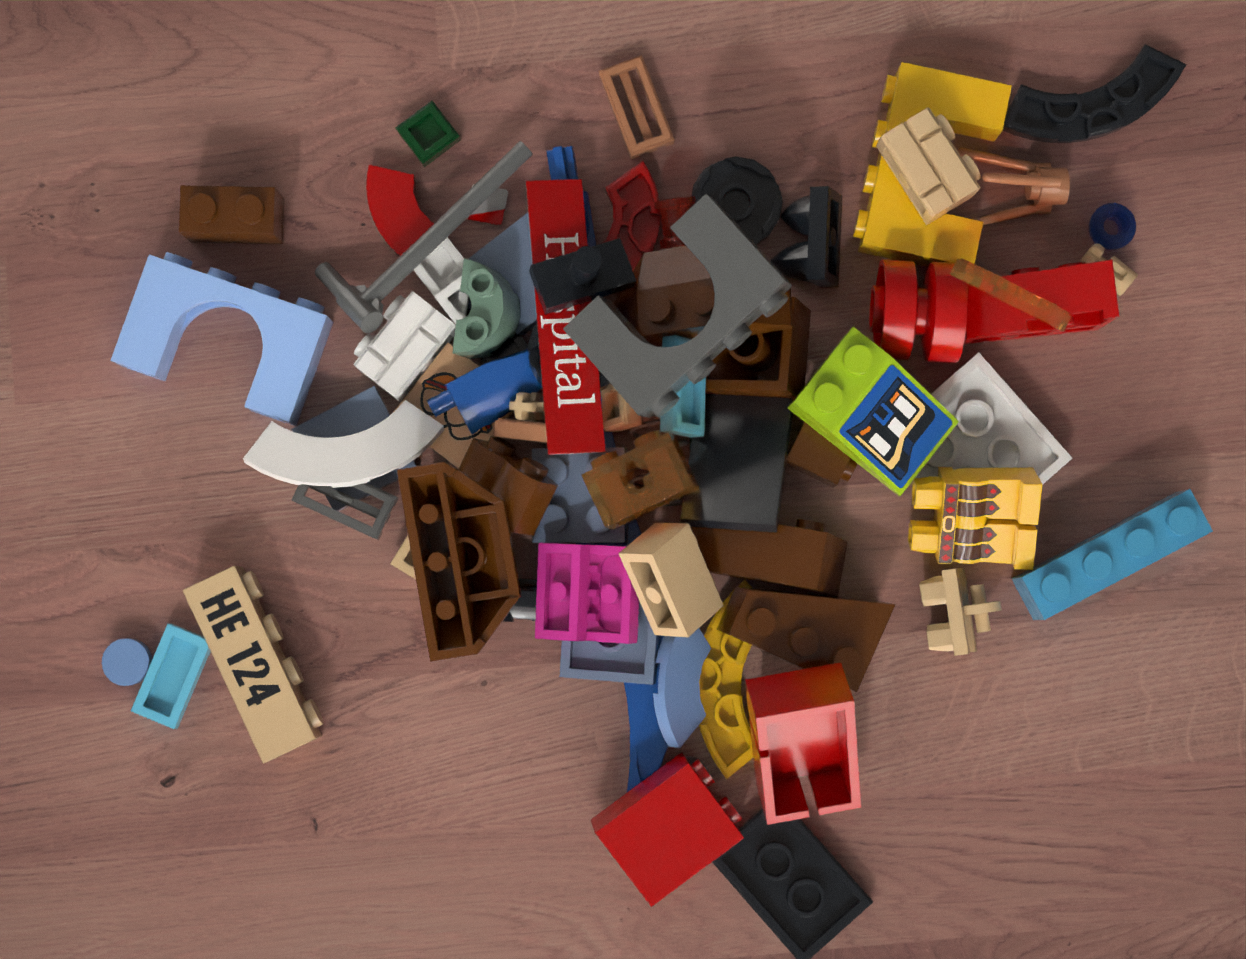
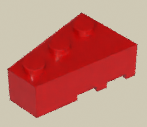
M1113 260L1093 263H1068L1054 269L1041 271L1039 267L1022 268L1011 271V275L993 278L992 272L967 275L968 309L964 345L1096 331L1120 317Z

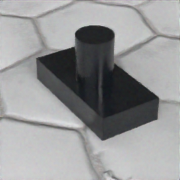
M620 238L592 247H581L575 252L532 264L529 269L545 315L594 300L598 295L604 297L634 288L636 284L635 275Z

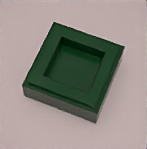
M430 101L395 127L398 134L424 168L461 141L458 133L433 101Z

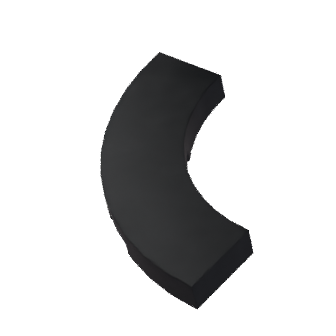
M1145 44L1131 65L1123 73L1106 83V85L1081 94H1055L1035 90L1021 84L1006 112L1003 131L1025 139L1047 143H1073L1104 137L1123 129L1149 112L1170 91L1187 64Z

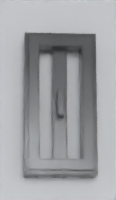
M368 483L352 486L383 500L384 503L381 509H377L330 486L301 484L298 485L292 501L379 540L383 533L382 530L391 516L392 508L396 505L399 497ZM308 489L316 490L376 518L373 526H369L306 497Z

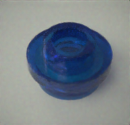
M1118 203L1104 204L1091 215L1088 224L1089 234L1095 244L1102 245L1106 250H1117L1126 246L1133 239L1136 232V220L1127 207ZM1106 220H1112L1117 223L1119 229L1117 235H1110L1105 231L1104 222Z

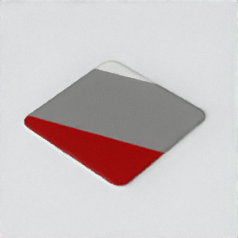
M498 188L467 219L501 225L508 191Z

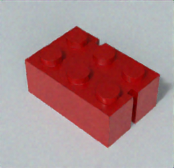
M841 662L745 679L756 786L767 825L809 817L808 805L799 777L803 776L808 778L819 815L861 808L855 705Z

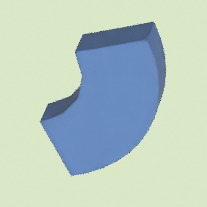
M700 628L690 637L664 636L656 658V663L660 664L658 693H653L658 725L668 747L681 748L706 717L700 700L699 680L703 662L711 647Z

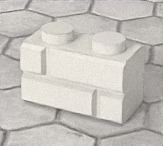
M413 291L406 299L399 295L389 305L383 315L387 323L377 335L372 332L368 333L354 351V354L359 358L353 365L400 403L444 346L453 340L456 327L452 321Z

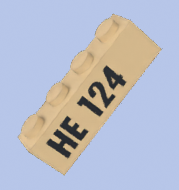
M232 566L182 590L263 764L321 737L322 734L318 728L324 724L321 713L313 699L306 701L298 684L304 681L302 673L295 659L292 656L286 658L278 641L284 639L282 630L272 613L265 615L258 598L264 596V593L253 571L246 573L243 567Z

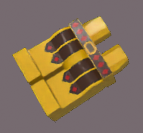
M938 467L937 476L914 478L911 493L912 505L914 509H934L933 521L910 520L908 529L910 549L918 552L934 553L938 564H952V562L963 564L979 562L1012 564L1014 569L1033 570L1037 540V528L1035 525H1038L1042 493V482L1033 467L959 468L955 470L952 467Z

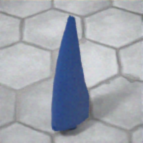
M526 349L487 362L445 384L447 390L426 401L435 417L457 407L472 435L480 428L492 424L498 418H502L512 410H509V402L515 401L517 393L527 392L531 394L532 392H539L543 388L529 367Z

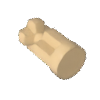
M1097 243L1092 245L1080 262L1106 261L1102 257L1105 248ZM1113 256L1109 260H1113L1116 292L1121 296L1138 274L1117 257Z
M519 392L516 394L515 401L509 402V410H514L517 420L545 421L543 393L532 392L530 394Z

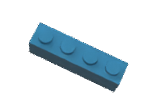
M1191 489L1183 490L1163 498L1034 566L1033 570H1027L1011 579L1032 619L1046 620L1213 532Z

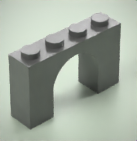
M707 193L670 227L705 266L714 286L715 300L711 317L697 336L681 345L657 347L648 342L635 329L611 300L599 295L563 328L639 416L650 418L655 414L657 417H661L672 409L680 399L676 393L689 381L697 384L703 380L716 366L712 360L726 347L729 351H732L740 346L752 333L749 326L762 314L765 317H769L778 311L789 298L785 293L793 286L721 205Z

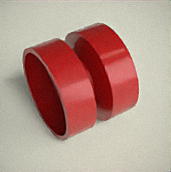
M882 259L878 267L876 285L872 286L870 296L869 330L870 333H873V342L895 360H908L913 349L915 335H920L921 349L925 361L957 363L963 350L968 309V282L964 263L931 262L925 275L923 287H918V276L914 261Z

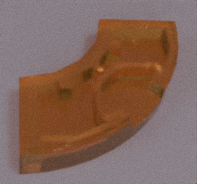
M962 258L961 260L957 259L950 272V275L971 287L1064 332L1071 319L1070 313L1056 304Z

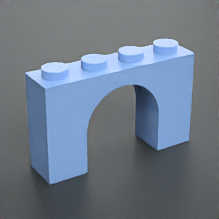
M166 252L164 259L149 254L110 361L127 369L166 381L183 332L191 321L205 311L214 308L230 307L240 309L250 314L256 321L263 342L260 364L244 407L252 412L297 426L333 325V321L327 315L322 314L325 307L298 297L296 304L278 299L280 291L254 282L252 289L235 284L236 276L213 267L209 268L208 274L191 269L193 263L191 260L173 253Z

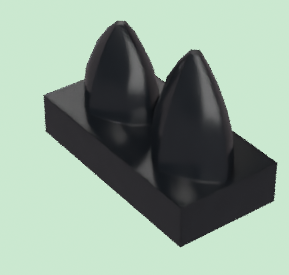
M829 186L810 187V195L794 201L780 215L782 220L793 230L808 235V241L798 242L786 247L770 260L782 274L795 280L811 282L820 288L839 287L842 195Z

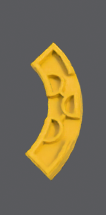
M743 580L737 586L752 588L746 580ZM733 591L723 601L724 606L714 614L704 634L711 650L703 662L699 680L700 700L706 713V717L699 724L700 732L710 755L726 779L753 758L751 732L741 696L743 666L752 645L716 630Z

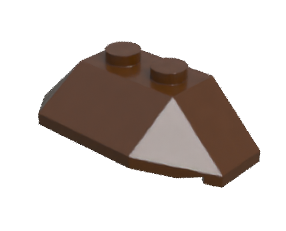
M686 245L643 253L633 270L636 278L634 288L621 291L614 305L648 342L657 347H662L663 337L677 335L693 339L706 326L713 311L715 292L710 274ZM791 288L785 293L789 297L788 300L778 311L769 317H765L762 314L749 326L752 331L751 335L794 328Z
M446 461L397 470L430 662L479 654L522 596L505 500Z

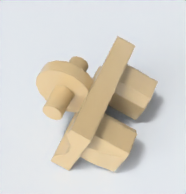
M964 568L942 570L941 576L921 581L919 586L923 605L947 604L949 622L927 625L926 632L929 649L954 651V656L976 652L972 615L974 614L977 633L991 631L988 612L1002 610L1000 601L987 602L984 584L970 586L972 604L970 605Z

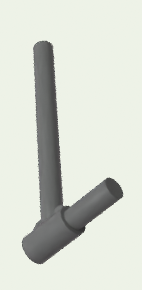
M519 141L368 288L365 285H349L328 262L321 263L316 268V277L336 297V302L363 332L371 333L377 330L383 322L382 313L384 305L381 301L524 164L533 153L523 142Z

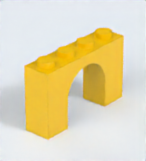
M901 62L895 76L887 75L881 102L889 104L886 121L879 119L877 121L872 147L877 148L876 145L882 135L928 107L935 117L940 114L943 115L950 123L954 133L994 142L1003 130L1012 85ZM879 151L876 166L868 164L862 192L870 193L867 210H858L854 225L853 237L860 238L858 252L893 260L914 261L915 264L929 267L931 262L964 263L968 274L974 268L983 221L944 214L926 225Z

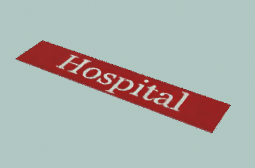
M582 179L526 181L532 264L569 254L581 247L588 246ZM535 289L548 455L606 452L599 370L563 330L592 300L545 315Z

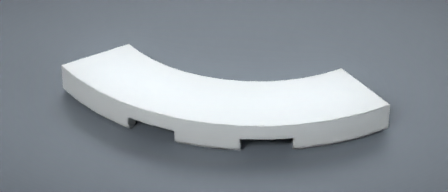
M404 400L389 417L379 424L362 432L343 437L321 438L306 436L292 432L271 421L244 456L243 460L244 463L263 474L295 485L332 486V488L354 486L370 482L371 479L387 474L397 468L401 469L434 443L444 431V425L407 400Z

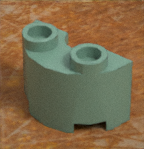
M464 258L460 292L466 293L469 296L472 307L467 317L456 320L452 353L469 359L486 358L493 355L491 354L492 352L501 348L508 338L512 339L515 335L520 320L519 297L513 292L510 283L501 273L481 263Z

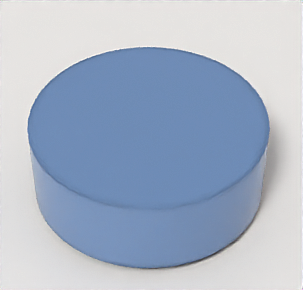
M119 639L111 643L104 651L102 669L106 677L117 685H135L144 680L152 662V655L149 648L137 639Z

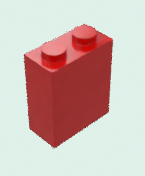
M682 752L591 819L595 834L651 907L744 839L736 825L743 819L727 796L718 801L708 788L715 783L710 773L699 759L691 764Z

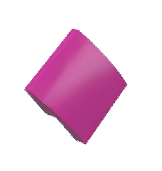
M538 544L535 639L637 643L639 599L618 554L627 546Z

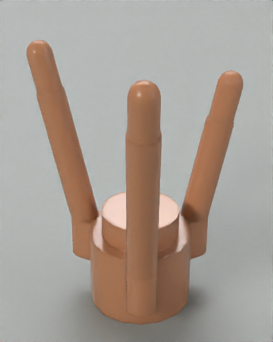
M962 147L957 149L961 157L967 154L975 161L1028 172L1027 175L988 172L982 175V180L985 182L1025 185L1026 199L1034 200L1033 204L981 216L979 221H983V225L1032 214H1051L1052 205H1065L1068 201L1070 177L1067 168H1052L1051 163H1034Z

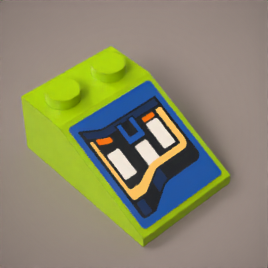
M852 327L844 335L788 406L790 411L898 496L904 493L959 422L894 358L855 327Z

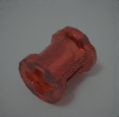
M695 195L654 201L655 209L660 210L664 235V238L660 240L661 248L685 246L670 227L696 203Z

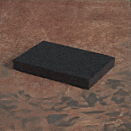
M705 393V431L703 437L692 438L680 515L681 523H689L690 527L777 533L793 412L788 409V406L792 403L793 398Z
M762 807L739 827L744 839L712 862L796 959H811L873 903L870 897L801 819L767 825Z

